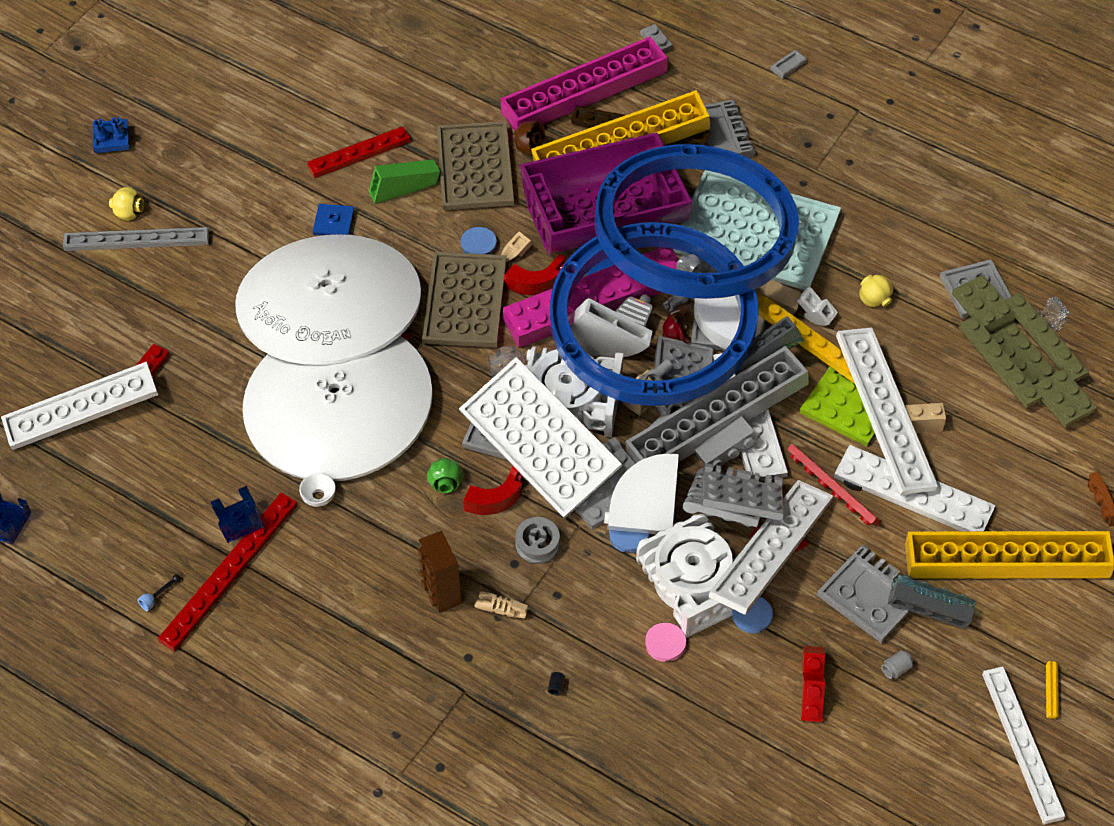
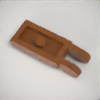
M1093 472L1089 475V490L1094 493L1096 504H1100L1103 520H1107L1109 527L1114 526L1113 500L1100 473Z

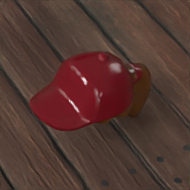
M690 304L678 307L669 313L668 318L663 324V337L680 340L688 344L691 342L687 339L689 335L687 334V322L684 317L689 312Z

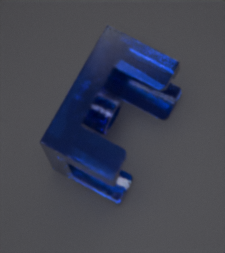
M247 486L238 490L243 500L226 508L219 498L210 502L218 517L219 528L227 543L264 527L255 500Z
M0 493V541L13 545L31 515V510L27 500L18 498L19 505L4 501Z

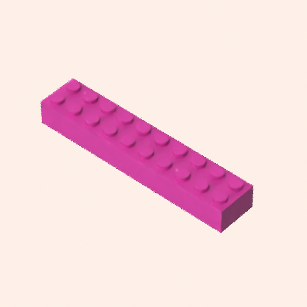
M649 36L501 98V113L514 131L525 121H538L546 124L574 112L576 106L586 107L666 73L668 57Z
M661 247L642 254L661 265L676 269L679 260L671 248ZM616 265L584 276L579 281L571 296L567 316L588 298L616 311L628 297L632 296L640 299L642 295L652 297L663 292L639 283L621 271ZM552 289L503 307V321L518 348L552 336L550 323Z

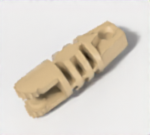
M480 591V599L474 605L478 609L501 615L506 614L508 617L525 619L528 612V605L507 597H498L496 594Z

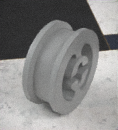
M532 517L523 521L516 530L515 546L518 555L523 560L533 564H542L553 559L559 550L560 535L557 526L549 519L543 517ZM530 534L529 544L527 545L524 542V538ZM547 535L551 539V543L545 547Z

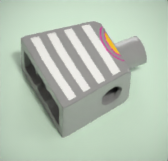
M642 295L640 299L632 296L628 297L615 312L648 328L653 316V306L650 304L651 298L647 295Z

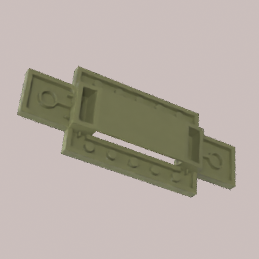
M984 275L952 290V295L971 316V318L959 323L958 328L1025 408L1036 403L1040 405L1044 403L1064 428L1096 412L1097 406L1076 383L1087 377L1089 371L1021 293L1005 300ZM1015 318L1060 369L1059 371H1056L1015 324Z

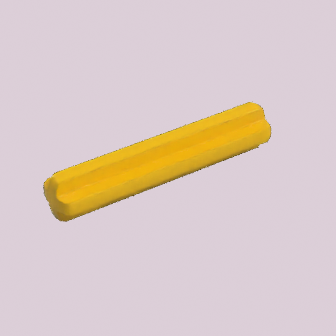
M1048 661L1046 664V717L1048 719H1057L1059 715L1058 663L1056 661Z

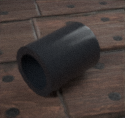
M560 672L551 673L547 690L549 694L556 696L562 694L564 674Z

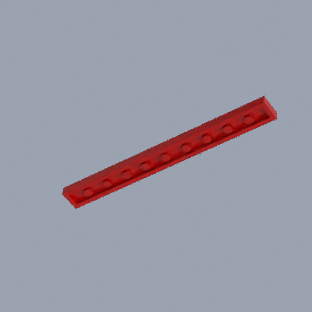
M283 493L276 497L157 638L159 643L174 652L178 649L297 507V501Z

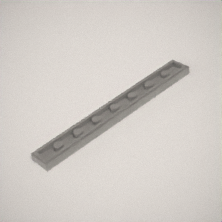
M209 227L64 233L63 249L64 251L209 245L210 231Z

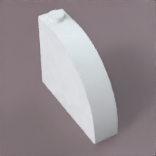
M736 297L694 298V316L698 327L711 342L726 350L732 342L740 322ZM759 315L755 337L763 332L766 321Z
M590 298L568 316L569 325L575 339L589 355L615 358V353H623V357H627L645 350L650 345L651 330Z
M659 454L645 458L634 464L623 474L613 491L609 512H605L604 523L607 524V530L657 534L661 530L673 527L679 454Z

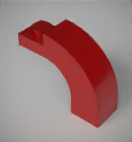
M559 254L547 268L540 271H528L514 264L504 274V287L522 295H537L553 289L557 275L566 263V257Z
M512 466L505 482L497 488L483 489L470 485L463 500L464 511L477 515H493L507 510L517 502L522 494L523 476Z

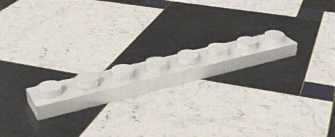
M1004 667L983 671L982 676L1043 825L1064 820L1065 814Z

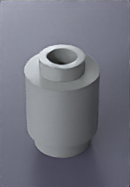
M900 650L886 659L884 664L881 665V669L888 679L898 678L913 667V659L908 652Z

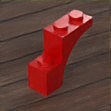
M803 646L801 721L822 722L825 691L824 647Z

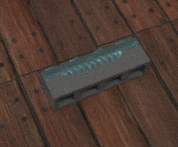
M788 316L755 337L750 353L734 376L786 346L790 350L804 341L796 325Z
M898 575L892 582L887 604L965 629L972 622L976 600L970 599L963 594L952 593L946 588L931 586L928 582L913 580L907 575Z

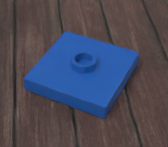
M318 204L313 235H349L354 215V206Z

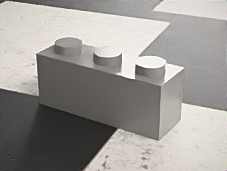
M740 416L695 447L694 451L704 466L705 463L713 464V471H715L716 465L722 467L723 464L736 458L746 448L752 447L758 440L754 430Z

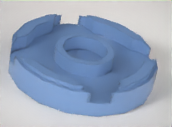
M474 227L467 230L460 240L463 252L470 254L491 255L497 246L495 234L484 227Z
M609 530L611 544L614 548L624 553L625 551H630V553L637 552L639 542L649 537V533Z
M761 597L757 599L746 615L734 609L732 613V619L737 627L747 633H759L767 629L773 617L771 605Z

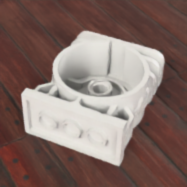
M532 346L531 350L528 349V364L525 365L528 370L541 383L545 381V387L584 426L586 425L591 430L604 431V437H612L618 400L601 394L591 387L587 391L588 385L568 368L557 349L548 352V348H543L542 353H537L535 346ZM615 353V358L600 356L594 359L590 356L601 366L623 375V353Z
M697 513L690 519L678 522L672 528L661 530L655 536L649 539L645 538L639 542L636 561L639 565H642L643 572L649 574L648 578L650 582H654L659 597L674 609L673 616L681 626V630L686 638L732 616V608L709 598L711 589L733 563L728 544L718 532H714L713 524L708 522V517L704 513ZM673 551L671 556V562L667 563L669 553ZM719 562V563H720L719 570H718V572L716 573V575L713 577V575H714V573H715V571H716V563Z

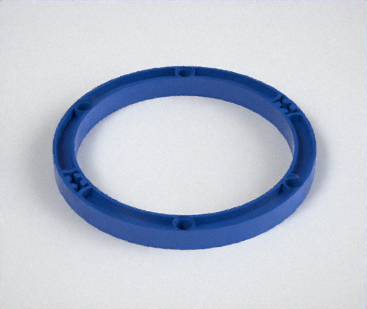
M678 144L661 146L640 152L626 159L615 167L601 184L595 207V231L598 241L608 258L621 271L652 289L687 298L713 299L731 297L752 291L775 278L788 264L796 245L799 227L798 211L794 199L779 178L764 166L748 157L726 149L706 145ZM674 169L707 170L739 180L760 194L775 213L780 235L773 247L764 256L749 265L717 273L688 272L661 265L635 250L618 230L613 216V208L620 195L629 186L646 176Z
M658 222L636 223L618 227L621 235L634 249L641 247H664L696 255L714 267L718 272L730 271L744 266L726 246L716 239L692 228ZM597 236L575 251L558 273L550 299L551 332L557 351L568 368L581 381L608 397L627 403L650 406L672 405L690 401L708 394L729 380L738 371L751 351L758 321V301L755 289L735 295L740 313L737 332L727 349L708 366L687 376L658 381L634 379L617 374L601 366L581 348L572 333L567 316L571 296L579 281L592 267L608 258Z

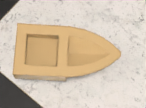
M518 232L504 247L501 255H506V262L518 255L522 257L533 243L521 232Z

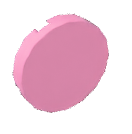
M660 623L649 629L645 639L646 650L653 659L660 662L674 661L682 656L686 648V637L678 626L671 623Z

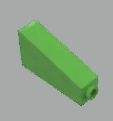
M434 159L378 165L374 168L368 192L374 204L381 203L436 185L441 171Z

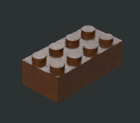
M442 530L419 539L420 548H417L420 557L418 561L421 567V584L425 591L428 590L430 593L429 600L432 607L436 606L440 613L461 605L458 562Z

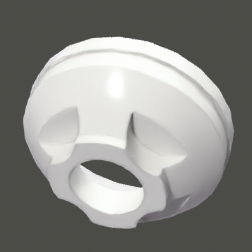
M315 473L303 479L299 491L301 498L306 504L319 507L328 504L334 498L336 488L331 477L326 474ZM316 492L324 493L321 499H315L313 495Z

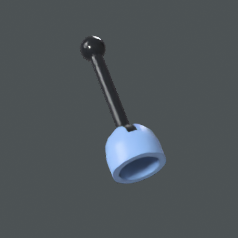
M175 574L172 580L153 595L146 593L137 599L139 605L145 611H149L155 605V597L174 582H179L180 576Z

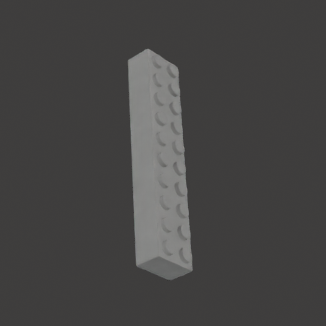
M785 346L727 380L715 390L697 398L625 441L627 454L635 464L645 458L659 454H679L678 462L695 453V447L738 417L742 416L747 422L809 384L808 371Z

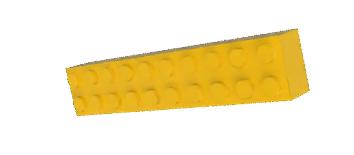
M696 90L532 148L531 151L533 160L537 161L656 132L663 145H667L709 130L710 118Z
M1109 531L908 532L905 541L908 579L1111 578L1114 570V556Z

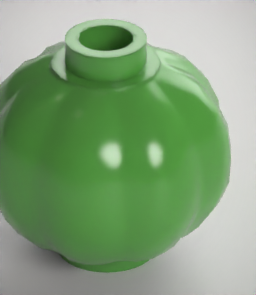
M441 458L434 461L427 472L429 484L434 490L441 493H450L457 490L464 479L462 467L457 461L449 458Z

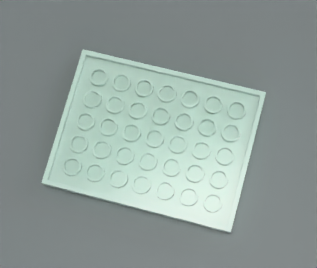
M707 170L704 171L691 199V216L687 222L680 224L716 239L735 254L744 266L764 256L773 247L780 235L775 213L760 194L739 180ZM791 194L799 217L796 245L788 264L772 280L805 290L811 287L840 215L841 207ZM673 249L675 253L689 255V253Z

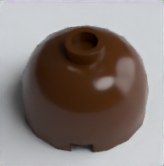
M525 121L521 123L513 134V141L517 149L521 153L532 156L531 149L541 146L542 139H545L544 126L538 121Z

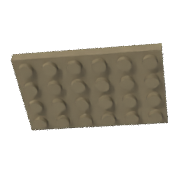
M506 121L438 125L437 136L443 210L514 205Z
M434 252L422 336L423 344L497 348L506 255Z

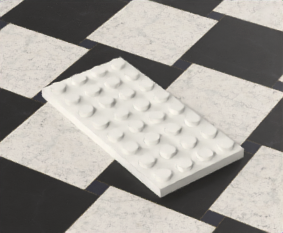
M517 357L459 408L460 412L564 519L622 467V464Z

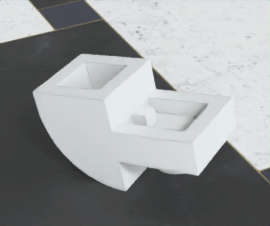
M811 287L806 288L797 300L806 311L804 317L816 325H829L838 313L827 299L821 300Z

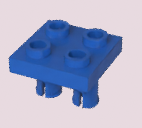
M114 117L111 121H104L103 119H99L100 122H98V119L93 121L94 153L129 150L128 119L117 117L116 120Z

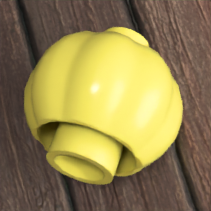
M123 187L114 194L113 198H110L109 206L118 218L129 221L138 217L134 212H143L144 200L135 189Z
M869 275L860 283L862 287L859 295L865 305L869 307H886L891 303L892 299L890 297L893 293V284L886 276Z

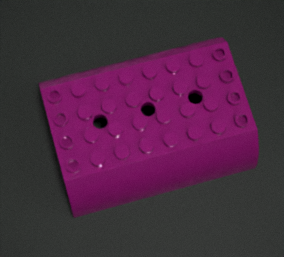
M657 132L520 164L527 208L548 255L580 248L597 236L595 231V207L601 184L608 174L626 159L640 152L664 146ZM676 169L666 170L646 176L629 186L616 201L613 208V216L617 228L648 222L679 224L689 220L692 211V200Z

